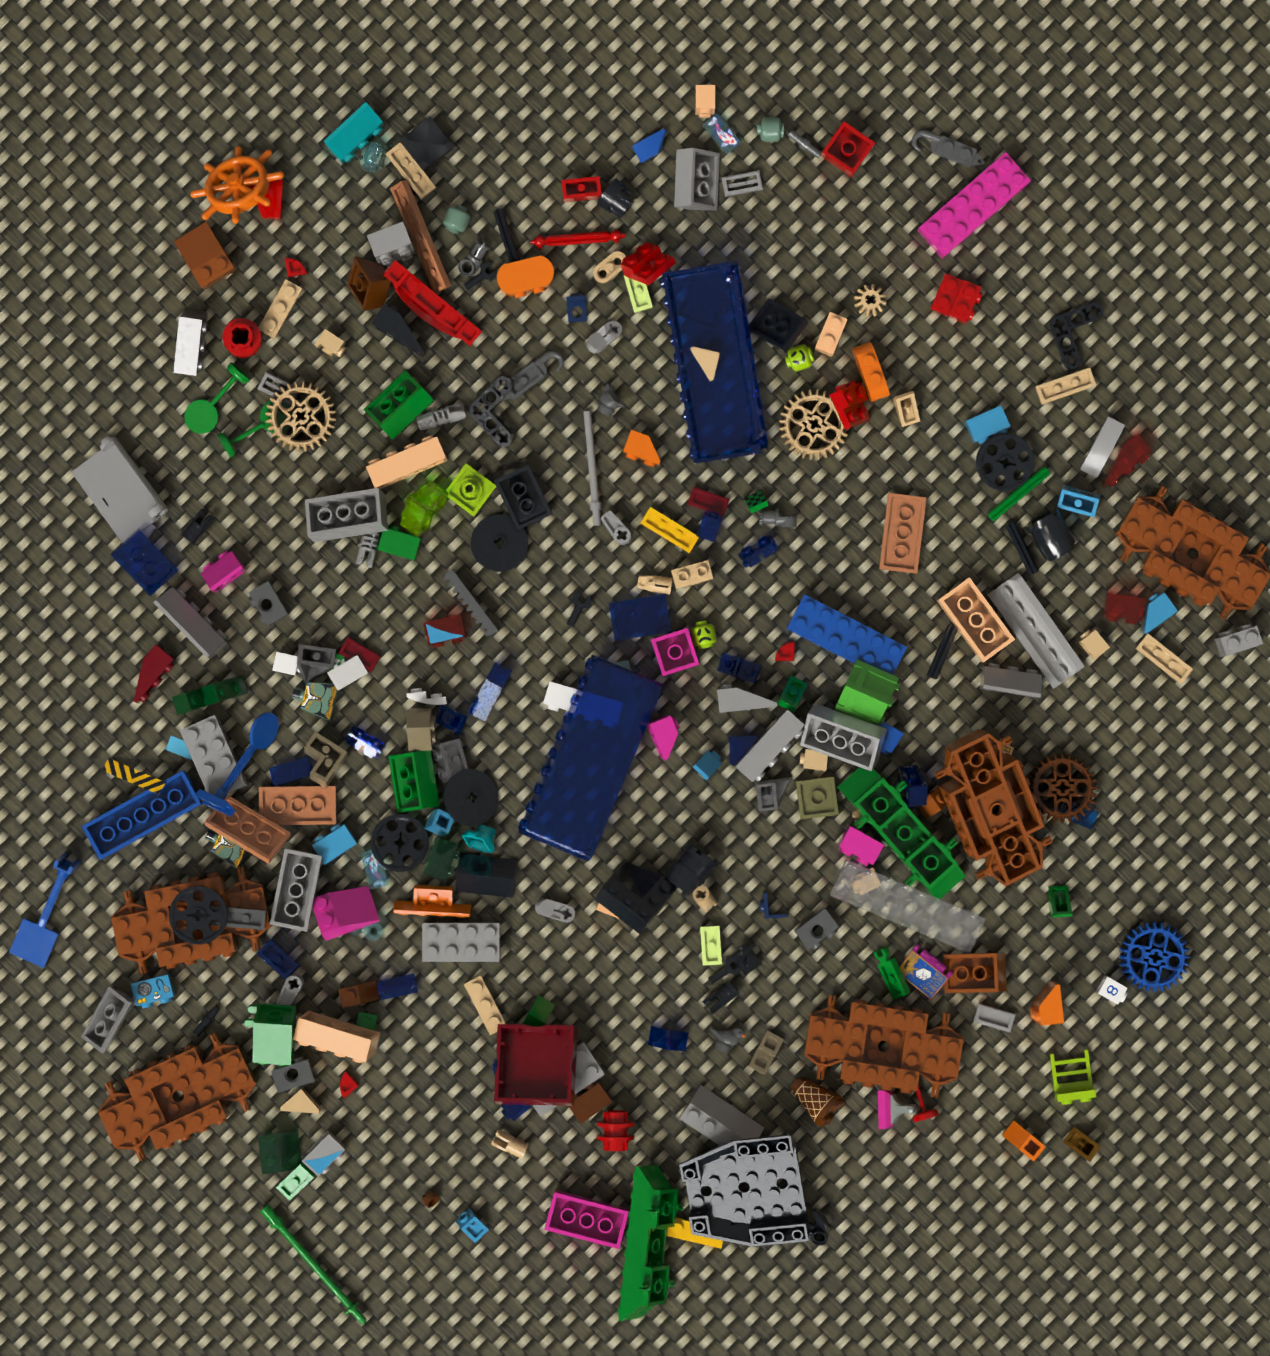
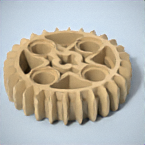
M296 381L294 387H291L288 383L287 390L280 387L282 393H274L277 398H270L273 405H267L271 412L265 413L266 416L271 418L266 420V423H271V426L267 428L268 431L274 430L271 437L278 436L276 443L282 440L283 448L287 444L290 445L289 451L296 447L297 452H299L300 447H303L304 451L307 452V446L314 450L315 443L320 447L321 439L325 442L327 441L325 434L332 435L328 429L335 428L334 425L330 424V422L336 421V418L331 417L336 411L330 410L334 403H327L330 400V396L324 398L325 390L319 393V386L312 389V383H310L308 387H305L304 381L301 386H298ZM294 393L310 394L301 404L291 396ZM311 398H316L320 404L318 407L312 408L309 406L308 401ZM290 399L292 406L288 409L283 408L281 405L282 400ZM296 404L299 408L294 410L292 414L293 420L290 422L289 420L291 419V415L289 414V412L293 411ZM321 407H323L325 412L324 426L314 417ZM278 408L288 417L280 427H278L276 419ZM306 412L304 415L305 420H299L296 422V414H302ZM310 412H312L310 418H311L313 421H311L310 423H308V421H309V415H308V414H309ZM312 425L319 426L320 433L318 435L310 433L309 428ZM283 427H292L293 433L290 436H285L282 433ZM300 430L311 438L306 441L292 440Z
M809 389L808 395H805L804 391H802L801 398L794 395L796 401L794 402L789 399L788 402L791 406L785 405L783 407L787 413L781 412L780 414L785 417V419L779 420V423L784 424L779 430L785 431L781 438L787 437L784 444H791L790 451L794 448L797 449L795 455L802 452L803 459L806 454L809 455L810 460H812L813 455H816L817 460H820V454L827 458L828 451L833 455V448L839 450L838 442L844 444L845 441L841 437H847L848 434L844 432L845 428L830 396L826 397V391L819 395V389L816 390L815 394H812L811 389ZM808 401H819L812 412L800 405ZM822 403L827 404L829 412L821 413L819 405ZM800 410L803 413V418L800 420L793 418V411ZM833 410L838 419V428L827 422ZM815 420L818 421L817 425L819 426V428L815 427L814 429H811V424L809 422H814ZM790 421L802 428L796 439H794L791 433ZM833 430L836 433L835 439H827L825 436L826 431ZM802 436L808 437L809 445L802 446L799 443V438ZM816 437L828 444L822 448L810 449Z

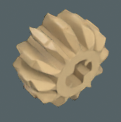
M874 284L871 285L870 290L867 285H864V291L861 289L857 290L861 296H854L855 300L860 301L854 306L862 307L859 310L860 314L866 310V317H869L870 311H872L874 317L877 316L876 309L882 312L883 308L880 305L884 306L887 303L880 300L886 297V294L879 295L882 288L879 287L877 291H874ZM866 297H868V298L873 297V298H874L873 302H875V304L870 303V304L868 305V304L866 303V302H867V299H865V298H866Z

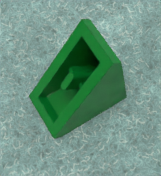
M1068 885L1048 886L1050 916L1071 917L1072 909Z
M539 995L522 1025L544 1026L555 1004Z

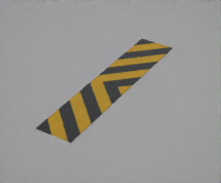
M109 758L102 768V771L158 795L166 784L162 780Z

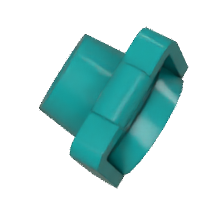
M478 825L475 831L466 830L462 834V838L469 848L493 853L496 830L488 826Z

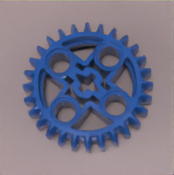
M1155 921L1152 922V927H1150L1148 922H1145V928L1137 925L1139 931L1131 929L1133 935L1126 934V937L1129 939L1128 942L1122 941L1126 945L1125 948H1119L1120 951L1124 952V955L1119 956V958L1124 959V962L1119 963V965L1126 967L1122 970V973H1129L1126 979L1130 980L1133 978L1132 985L1139 983V989H1142L1145 985V991L1147 992L1150 990V987H1152L1153 992H1157V987L1163 992L1165 985L1171 989V982L1178 985L1176 978L1183 979L1180 973H1187L1183 967L1190 965L1185 962V959L1190 958L1185 952L1190 949L1183 947L1187 941H1180L1183 935L1178 934L1176 936L1177 929L1175 928L1170 931L1171 925L1169 924L1163 928V922H1160L1157 927ZM1150 933L1147 946L1135 944L1141 936ZM1157 933L1163 935V940L1160 943L1154 941V936ZM1168 937L1175 943L1178 954L1166 950ZM1152 945L1161 947V950L1152 948ZM1138 947L1140 955L1137 958H1133L1131 951L1133 948ZM1156 952V955H1158L1160 959H1155L1153 962V959L1150 958L1148 955H1154ZM1171 956H1176L1178 959L1175 966L1169 965V958ZM1131 960L1143 963L1140 976L1134 971ZM1148 963L1153 966H1157V969L1149 967ZM1162 968L1174 970L1170 976L1160 980ZM1153 970L1155 977L1153 980L1148 981L1146 973Z

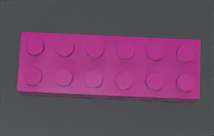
M1005 152L922 224L917 231L943 259L1022 191L1031 180Z

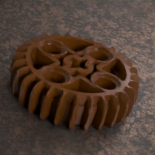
M1054 753L1052 760L1049 756H1046L1047 762L1044 763V761L1040 760L1041 767L1035 765L1034 768L1037 772H1030V775L1034 778L1028 779L1032 783L1029 789L1032 790L1037 799V809H1041L1043 815L1047 814L1046 820L1054 817V823H1056L1058 818H1060L1061 824L1064 823L1065 818L1071 823L1073 816L1076 820H1079L1078 814L1080 813L1082 816H1085L1083 810L1090 811L1091 808L1088 804H1095L1091 800V797H1097V794L1093 793V790L1098 789L1097 786H1093L1097 779H1091V776L1095 773L1088 772L1091 767L1090 765L1083 766L1085 760L1080 763L1077 762L1078 756L1072 760L1070 753L1067 758H1064V753H1061L1060 758H1057V755ZM1059 764L1066 765L1067 773L1060 774L1057 771V766ZM1054 766L1053 779H1040L1045 770ZM1071 766L1078 769L1085 779H1071ZM1068 776V780H1066V779H1060V780H1058V781L1056 782V784H1051V783H1053V782L1056 781L1057 777H1058V778H1065V777ZM1040 783L1047 784L1048 791L1046 793L1038 791ZM1061 783H1064V786L1069 788L1065 790L1064 793H1061V790L1056 789V787H1059ZM1084 783L1087 791L1079 793L1076 789L1077 784ZM1069 792H1073V794H1070V795L1068 796V800L1065 799V798H1061V799L1057 800V796H1058V797H1065V796H1067V795L1069 794ZM1040 797H1053L1054 811L1045 806ZM1072 797H1085L1080 806L1071 811ZM1060 802H1064L1068 806L1067 811L1064 813L1057 809V805Z

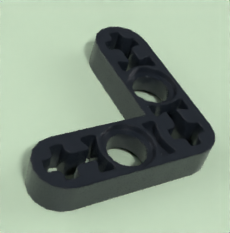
M1099 303L1088 304L1056 316L1050 321V330L1062 363L1069 370L1076 369L1081 363V358L1070 330L1100 319L1104 311ZM1091 307H1094V309H1099L1097 317H1095L1094 314L1087 316L1089 320L1086 321L1085 314L1082 310L1085 309V313H1088L1092 310ZM1078 313L1081 315L1082 320L1079 324L1072 322V314ZM1056 320H1058L1059 323L1063 322L1061 330L1062 333L1066 330L1067 334H1063L1057 337L1056 334H1059L1060 331L1058 328H1054L1053 326L1054 324H1056ZM1062 338L1070 340L1071 344L1068 348L1061 347L1060 340ZM1073 348L1074 352L1070 354L1072 358L1077 359L1074 363L1075 366L1067 363L1069 355L1066 354L1064 356L1063 352H1068Z
M509 375L497 378L469 408L471 416L501 447H507L512 444L514 434L492 409L513 389L514 380ZM507 380L508 387H505L499 391L497 388H499L503 384L502 381ZM489 392L496 394L495 402L488 400L487 394ZM483 403H485L486 406H484V407L481 409V412L477 414V413H476V410H477L476 407H479V406H481ZM489 419L496 421L495 429L488 427L487 421ZM501 427L502 430H500L499 433L495 434L494 432L499 430ZM507 434V435H508V437H507V440H508V441H504V442H503V441H502V438H503L502 435Z

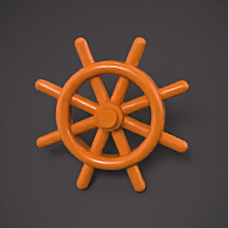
M237 146L234 157L225 160L217 167L206 163L204 169L210 172V175L207 178L205 188L193 190L190 193L192 198L206 196L211 204L202 214V219L208 220L218 211L224 214H232V222L237 224L241 212L254 207L258 203L266 207L270 206V200L264 197L268 191L270 181L284 177L282 171L268 174L263 165L272 156V151L267 149L256 159L250 156H242V148ZM242 169H247V170L241 175ZM256 171L259 173V176L251 177ZM222 180H223L224 182H226L225 184H220V185H219V183H220ZM251 185H256L253 189L248 187ZM224 192L218 199L216 198V193ZM233 195V200L227 201Z

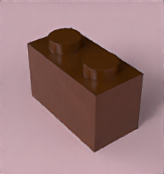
M599 1081L596 1084L593 1082L585 1087L586 1091L583 1093H576L574 1106H568L580 1124L612 1102L611 1097Z

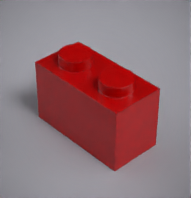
M600 176L561 180L564 202L599 199L602 195Z

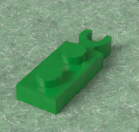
M886 946L881 950L874 951L876 959L880 961L877 966L892 999L894 1000L911 993L896 959L890 958L889 948Z

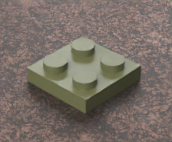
M834 777L796 781L801 820L839 815Z

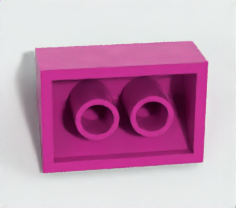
M664 715L646 723L660 759L663 760L669 758L678 736L677 729L680 728L676 718L671 717V715Z

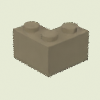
M432 708L408 709L406 729L409 751H431L432 743H436V716H432Z
M316 731L304 747V753L318 761L310 772V779L326 789L347 759V751Z

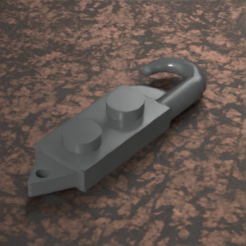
M919 130L912 137V145L919 152L921 148L918 147L917 140L920 137H925L932 140L931 151L937 156L967 168L985 164L984 160L977 153V149L945 136H940L928 130Z
M548 351L512 377L514 387L502 400H516L545 378L547 370L544 363L550 358L558 359L559 366L556 368V371H560L564 365L562 355L556 351ZM508 381L503 384V388L508 387Z

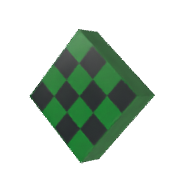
M761 490L744 498L751 514L769 506Z

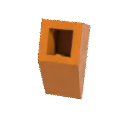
M631 430L623 450L626 458L634 461L637 458L644 460L643 464L650 467L659 466L660 459L650 437Z
M1014 1120L1002 1133L1004 1138L1032 1161H1035L1046 1147Z

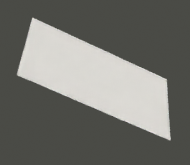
M357 655L327 672L337 690H340L368 674Z

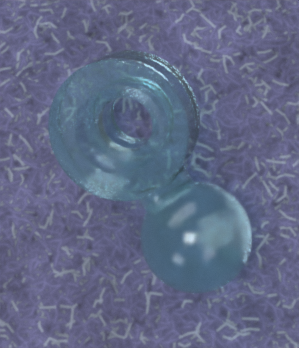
M376 922L350 933L352 935L364 933L366 939L376 941L383 936L384 930L382 925ZM373 927L377 929L376 935L371 933Z

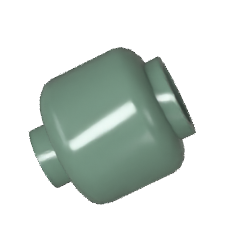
M763 117L761 123H757V134L760 135L762 141L778 142L784 136V123L778 117Z
M458 204L456 207H449L443 219L445 229L455 234L464 232L471 219V216L466 212L467 208Z

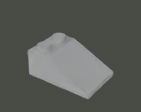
M732 684L721 685L720 689L716 690L719 713L777 707V702L739 688H732Z

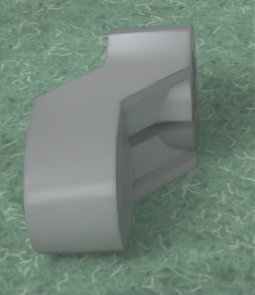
M609 321L588 339V350L592 353H599L606 349L620 336L622 332L621 324L617 321Z
M539 899L535 905L538 914L561 922H571L575 917L573 907L550 899Z

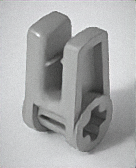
M612 511L606 512L601 517L604 526L616 543L619 545L628 544L631 539L629 529ZM620 531H621L622 533H625V532L627 533V534L625 535V536H626V540H623V539L618 540V539H617V538L619 537V534H618V533H619Z
M292 974L286 979L276 1004L292 1005L304 985V979L301 975ZM294 979H297V984L299 986L293 988L292 982H290V980L293 981Z

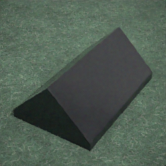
M460 853L455 891L513 898L517 860Z

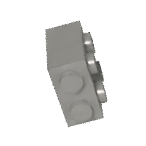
M1246 624L1237 627L1236 632L1228 630L1219 633V637L1214 640L1220 657L1229 656L1262 645L1263 642L1258 627Z

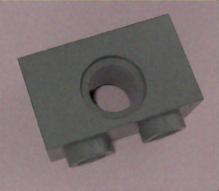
M269 581L249 592L250 597L248 600L253 608H258L260 612L258 617L263 625L271 626L289 615ZM266 599L272 602V607L269 610H265L262 606Z
M823 908L795 929L794 932L808 950L811 948L815 950L823 944L821 940L826 936L828 938L834 936L838 932L836 929L839 926L828 911ZM815 925L822 926V934L814 935L812 933L813 927Z
M304 1056L293 1059L294 1063L291 1065H274L275 1069L271 1070L278 1093L316 1081L310 1058L305 1059ZM289 1069H296L298 1077L295 1079L290 1078L288 1075Z

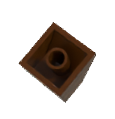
M356 256L353 260L347 286L364 311L381 308L383 304L385 305L391 281L382 275L385 268L382 265Z

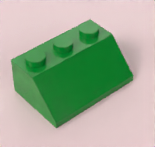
M404 370L363 410L393 440L434 400Z
M416 751L388 756L397 813L438 807L439 799L431 751Z

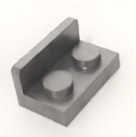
M460 738L432 746V755L438 766V776L443 783L448 782L455 773L468 769Z

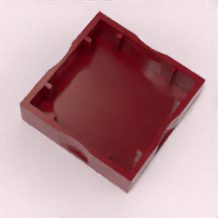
M498 1024L496 1047L498 1064L495 1073L494 1102L508 1105L574 1106L578 1029L574 1025L533 1027L520 1024Z

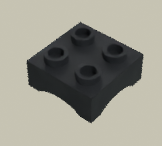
M430 116L400 139V142L424 172L454 149V146Z

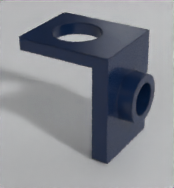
M582 293L570 294V296L566 297L568 322H586V296H582ZM574 307L582 309L583 314L581 317L575 318L572 316L571 311Z
M763 892V900H760V912L764 911V918L788 917L787 913L769 914L767 892Z

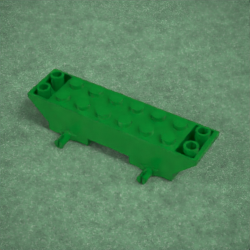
M858 767L837 786L862 815L853 824L857 829H860L868 822L911 871L912 875L904 881L906 885L910 887L918 880L938 902L966 877L950 852L958 844L957 841L952 838L943 845L926 829L899 794L908 786L903 780L893 787L874 769L869 771Z
M658 1165L635 1166L633 1172L634 1183L633 1190L631 1191L632 1201L631 1209L629 1210V1228L626 1233L627 1247L624 1251L625 1265L622 1270L623 1283L620 1289L621 1301L618 1307V1321L641 1318L655 1305L666 1304L668 1289L675 1286L672 1283H676L674 1279L669 1278L670 1265L664 1264L667 1228L675 1227L677 1211L683 1210L682 1206L684 1204L682 1202L678 1203L679 1188H674L670 1185Z

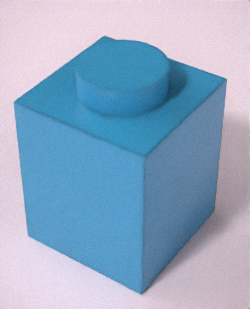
M436 809L431 811L424 829L439 836H444L449 833L454 820L447 812Z

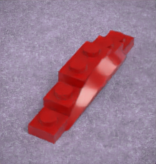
M395 259L382 273L393 283L401 300L417 316L431 326L452 337L462 339L469 346L481 334L482 331Z

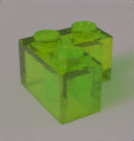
M433 481L422 485L416 492L410 493L407 496L405 509L401 513L400 525L416 537H419L430 528L433 515L445 507L449 493Z

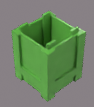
M857 659L835 709L877 726L879 723L883 724L885 720L883 714L886 708H890L894 702L891 699L894 689L898 691L901 685L897 683L899 678Z

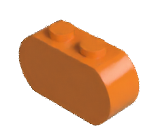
M541 255L503 264L497 274V282L501 291L510 297L515 296V298L527 296L526 293L532 291L534 294L545 292V288H548L554 280L552 263Z
M867 342L852 348V353L869 400L873 402L890 396L872 343Z

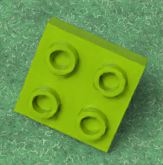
M465 464L443 494L475 517L496 489V485L471 466Z

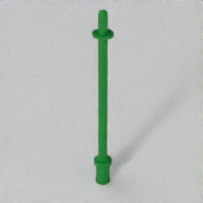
M269 1204L266 1205L260 1213L271 1224L270 1227L280 1231L347 1308L345 1314L347 1315L351 1312L360 1324H365L367 1321L365 1316L356 1307L359 1302L357 1301L353 1304L286 1228L283 1224L284 1218L282 1216L279 1217Z

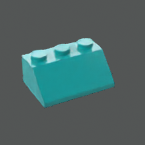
M365 102L328 136L324 143L342 164L345 161L348 163L355 157L354 153L359 148L362 150L369 144L368 140L373 135L376 137L383 131L384 123Z

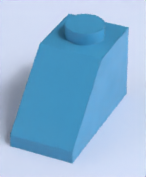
M1157 592L1148 598L1150 602L1146 604L1142 628L1144 634L1149 633L1178 611L1165 593L1159 594Z
M708 750L692 767L707 780L722 764L719 761L721 757L714 750L712 752Z

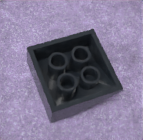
M625 862L602 886L595 900L637 933L641 934L671 899L678 887L663 875Z

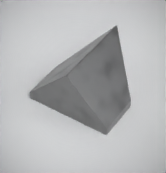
M299 644L297 666L305 685L307 682H311L334 668L336 649Z
M792 777L755 782L759 812L778 809V805Z

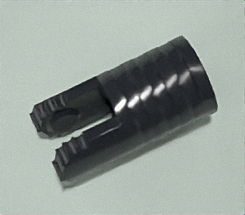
M200 509L181 533L193 545H195L215 520V517L212 515H208L204 519L207 514L205 509Z
M728 980L702 1002L704 1005H708L718 998L720 1001L710 1008V1013L714 1014L740 993L731 981Z

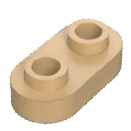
M620 251L611 253L594 268V279L599 283L609 282L622 271L620 265L614 264V260L620 259L622 263L626 255ZM600 271H605L607 273L606 276L601 277L599 275Z

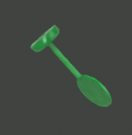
M230 362L227 366L228 371L233 377L211 402L201 399L193 401L185 410L184 419L186 425L193 432L205 434L213 430L218 423L219 416L214 406L236 379L244 384L251 380L233 362Z
M271 401L267 402L260 412V424L231 440L228 439L225 433L217 435L229 458L235 456L232 444L263 427L268 431L267 428L271 426V423H266V420L271 418L266 416L265 413L271 412L267 408V405H273ZM281 402L283 408H290L288 404ZM278 408L276 419L278 427H280L288 417ZM293 411L289 412V414L291 415V419L289 420L290 422L293 420ZM283 427L282 433L286 432L291 427Z

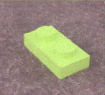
M624 275L634 313L653 308L647 285Z
M720 926L700 927L703 966L722 964Z

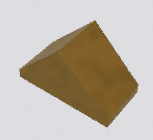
M1075 1127L1072 1128L1063 1143L1089 1162H1091L1101 1148L1098 1143Z

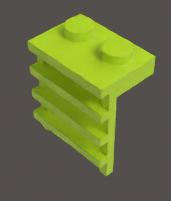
M1088 1049L1084 1050L1085 1057L1055 1061L1054 1054H1050L1055 1100L1061 1102V1105L1072 1104V1100L1079 1099L1080 1102H1090L1092 1098L1096 1097V1090L1092 1084ZM1078 1062L1086 1063L1085 1069L1056 1072L1055 1065ZM1087 1073L1088 1080L1057 1083V1077Z

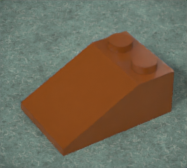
M207 222L174 241L203 290L208 289L237 271Z
M1005 953L943 955V963L947 966L944 974L947 975L950 970L954 971L953 975L944 984L945 993L1007 991Z

